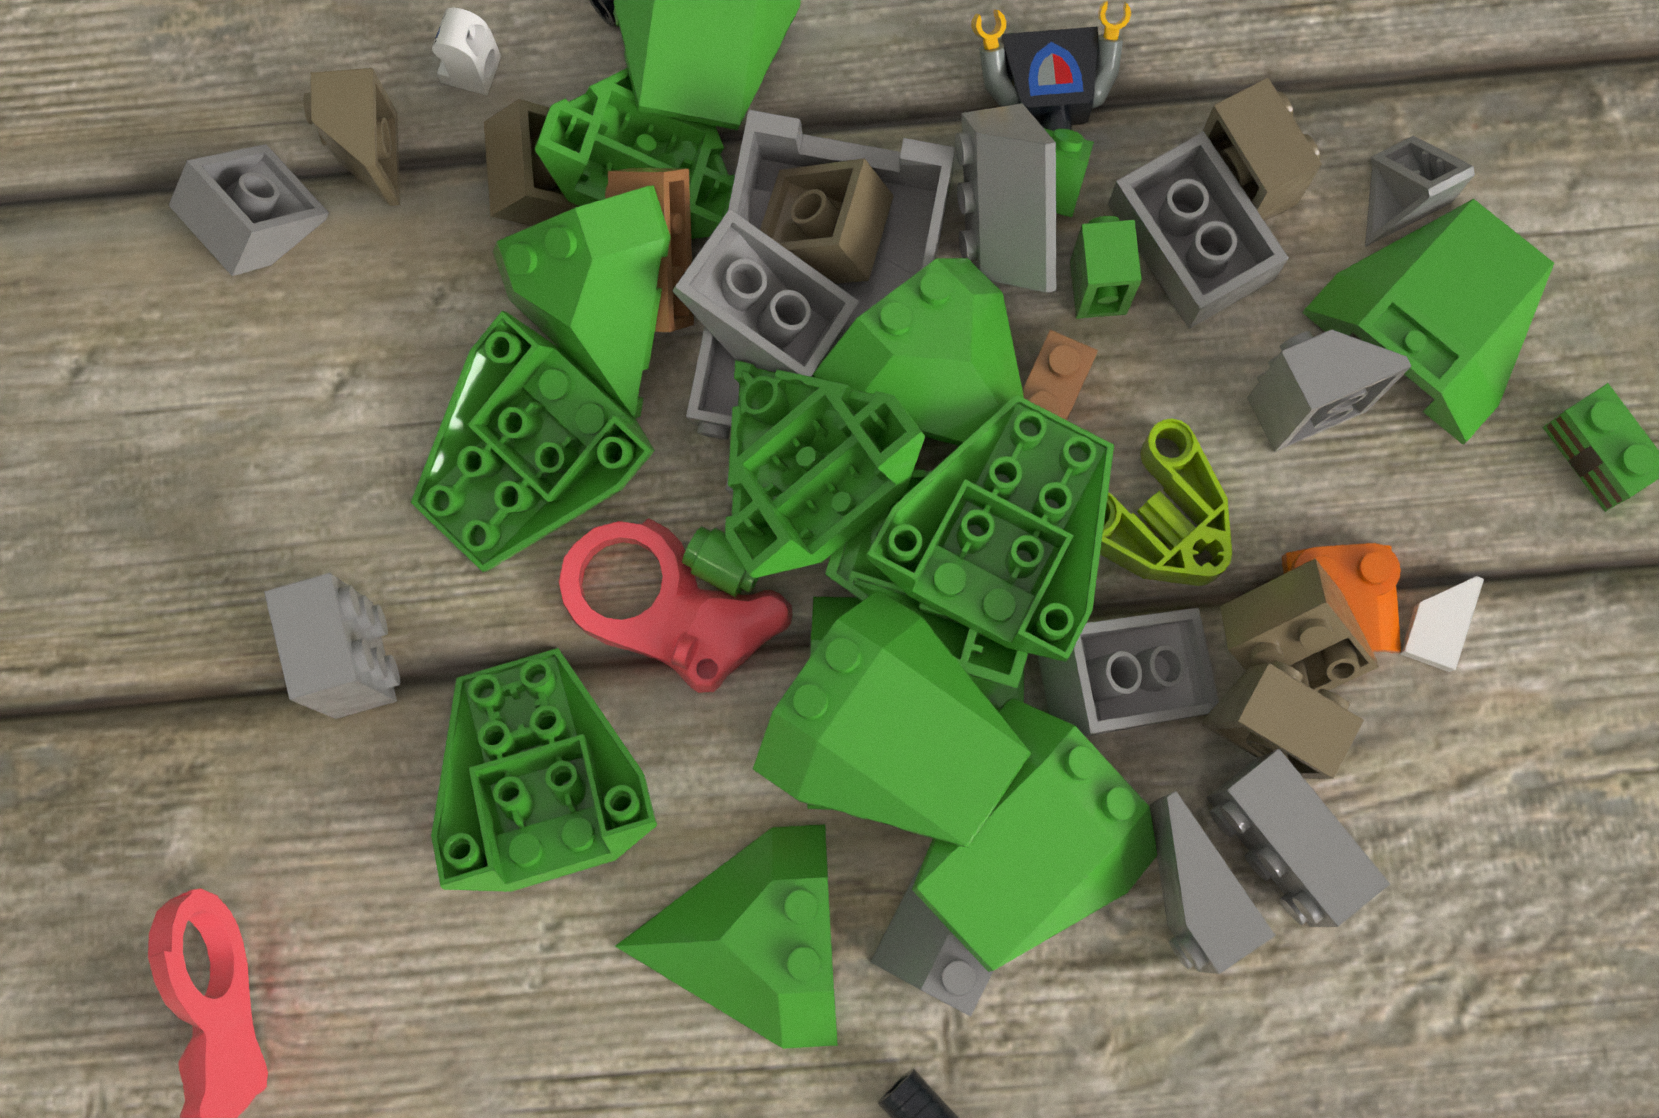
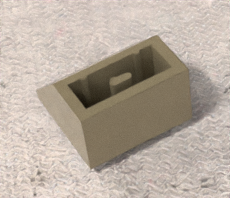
M1316 558L1220 606L1228 651L1245 670L1250 666L1265 663L1272 664L1273 661H1279L1299 671L1303 675L1301 682L1318 692L1319 689L1332 690L1379 668L1377 659L1342 591Z

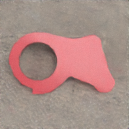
M650 518L642 524L617 521L598 526L579 539L565 555L559 578L563 604L574 623L587 635L606 645L635 652L665 663L673 668L698 693L714 692L717 690L726 677L741 666L762 644L775 635L787 630L791 624L793 616L792 605L780 593L773 590H763L751 595L738 594L736 597H733L724 591L698 588L696 578L691 574L692 568L682 563L685 553L682 542L668 528ZM623 542L640 545L652 552L660 563L663 577L660 593L652 606L638 616L620 620L606 618L592 610L586 602L582 584L585 569L593 556L607 546Z
M201 888L194 889L170 899L156 912L149 932L148 960L154 983L165 1005L179 1019L192 1025L193 1036L178 1061L185 1097L180 1118H237L249 1106L255 1096L265 1090L268 1078L266 1062L257 1042L253 1026L248 963L244 942L231 911L217 895ZM187 921H190L198 929L208 951L210 981L204 996L194 986L186 969L183 955V935Z

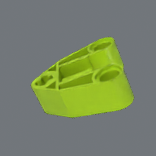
M1173 418L1164 419L1154 425L1142 444L1140 452L1141 461L1147 471L1164 487L1163 491L1191 518L1197 527L1160 490L1149 498L1138 509L1137 513L1172 548L1170 551L1134 513L1130 514L1108 492L1100 555L1143 579L1193 586L1208 585L1215 581L1231 563L1232 543L1228 498L1189 425ZM1163 438L1173 441L1179 448L1180 455L1174 458L1163 456L1157 450L1155 441ZM1206 550L1213 558L1200 566L1195 562L1194 558L1197 554L1203 553Z

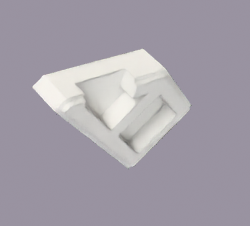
M1476 576L1416 604L1399 654L1448 672L1456 670L1484 579Z

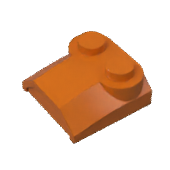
M1376 543L1320 546L1287 552L1281 557L1283 574L1316 558L1342 591L1372 651L1401 652L1396 584L1399 581L1401 569L1398 558L1392 552L1391 546Z

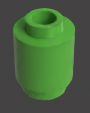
M701 526L689 542L682 559L684 565L692 568V575L733 597L740 594L742 590L750 593L760 578H753L748 574L727 541L725 532L718 528L710 531Z

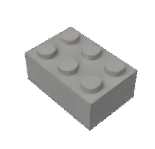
M1204 131L1115 182L1108 202L1109 208L1120 221L1135 220L1138 252L1189 329L1275 280L1289 259Z
M331 573L264 591L289 700L334 719L397 702L394 687L400 685V675L393 656H386L381 636L388 634V627L383 610L379 604L373 605V602L366 595L360 594L351 585H347Z
M1280 749L1256 758L1207 797L1214 807L1210 811V815L1215 823L1227 836L1232 837L1234 834L1238 836L1249 850L1245 854L1249 865L1263 880L1267 881L1269 878H1272L1284 893V896L1280 898L1281 904L1300 925L1307 922L1310 927H1338L1390 885Z

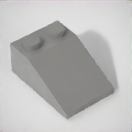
M731 209L725 214L673 289L677 297L735 360L751 363L758 369L776 372L778 369L810 377L860 302Z
M1199 608L1086 623L1066 662L1038 655L1049 714L1075 725L1085 737L1207 715L1219 702Z
M1177 791L1151 803L1150 811L1167 926L1175 936L1169 941V944L1187 969L1194 966L1198 972L1220 974L1275 937V934Z

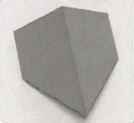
M1415 136L1370 157L1372 172L1365 247L1451 204L1474 177V167Z

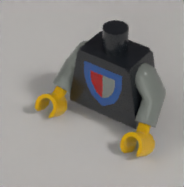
M1106 0L1100 5L1098 18L1105 28L1104 34L1099 36L1098 26L1003 34L1006 29V19L996 9L993 11L996 20L995 28L992 32L985 33L981 27L982 20L980 14H975L971 21V27L978 37L983 38L984 45L979 48L985 89L1000 107L1022 103L1045 129L1052 131L1056 129L1072 130V125L1087 123L1092 108H1096L1104 103L1119 75L1123 37L1119 36V31L1130 20L1131 9L1129 5L1124 2L1123 16L1117 23H1109L1106 19L1105 13L1108 1ZM1002 35L1001 43H998V38Z

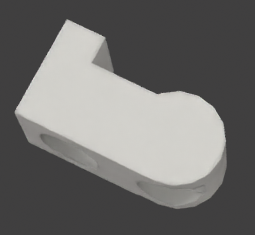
M455 7L447 8L432 45L433 53L441 59L437 71L438 78L443 84L488 95L501 58L491 29L488 28L483 19L470 11Z

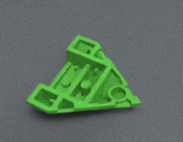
M627 68L589 86L585 94L571 101H567L565 98L550 106L534 150L569 202L582 206L605 199L608 171L628 168L689 169L691 239L710 237L728 212L735 175L728 174L721 153L724 146L716 126L637 111Z
M654 185L568 210L498 240L492 251L509 301L575 361L634 419L641 417L644 398L638 395L642 371L649 369L662 288L657 287L661 258L668 255L671 238Z
M936 258L857 317L812 375L815 378L846 384L851 389L871 394H875V391L892 394L899 400L925 437L958 446L965 442L1015 395L1024 398L1003 292L968 258Z
M735 360L734 379L739 382L738 406L732 407L728 486L733 489L732 516L726 517L725 537L748 574L753 578L822 563L906 493L925 435L899 400L892 394L875 391V394L853 390L846 384L778 369L776 372L758 369L751 363Z
M825 824L770 828L615 946L783 1049L838 1046Z

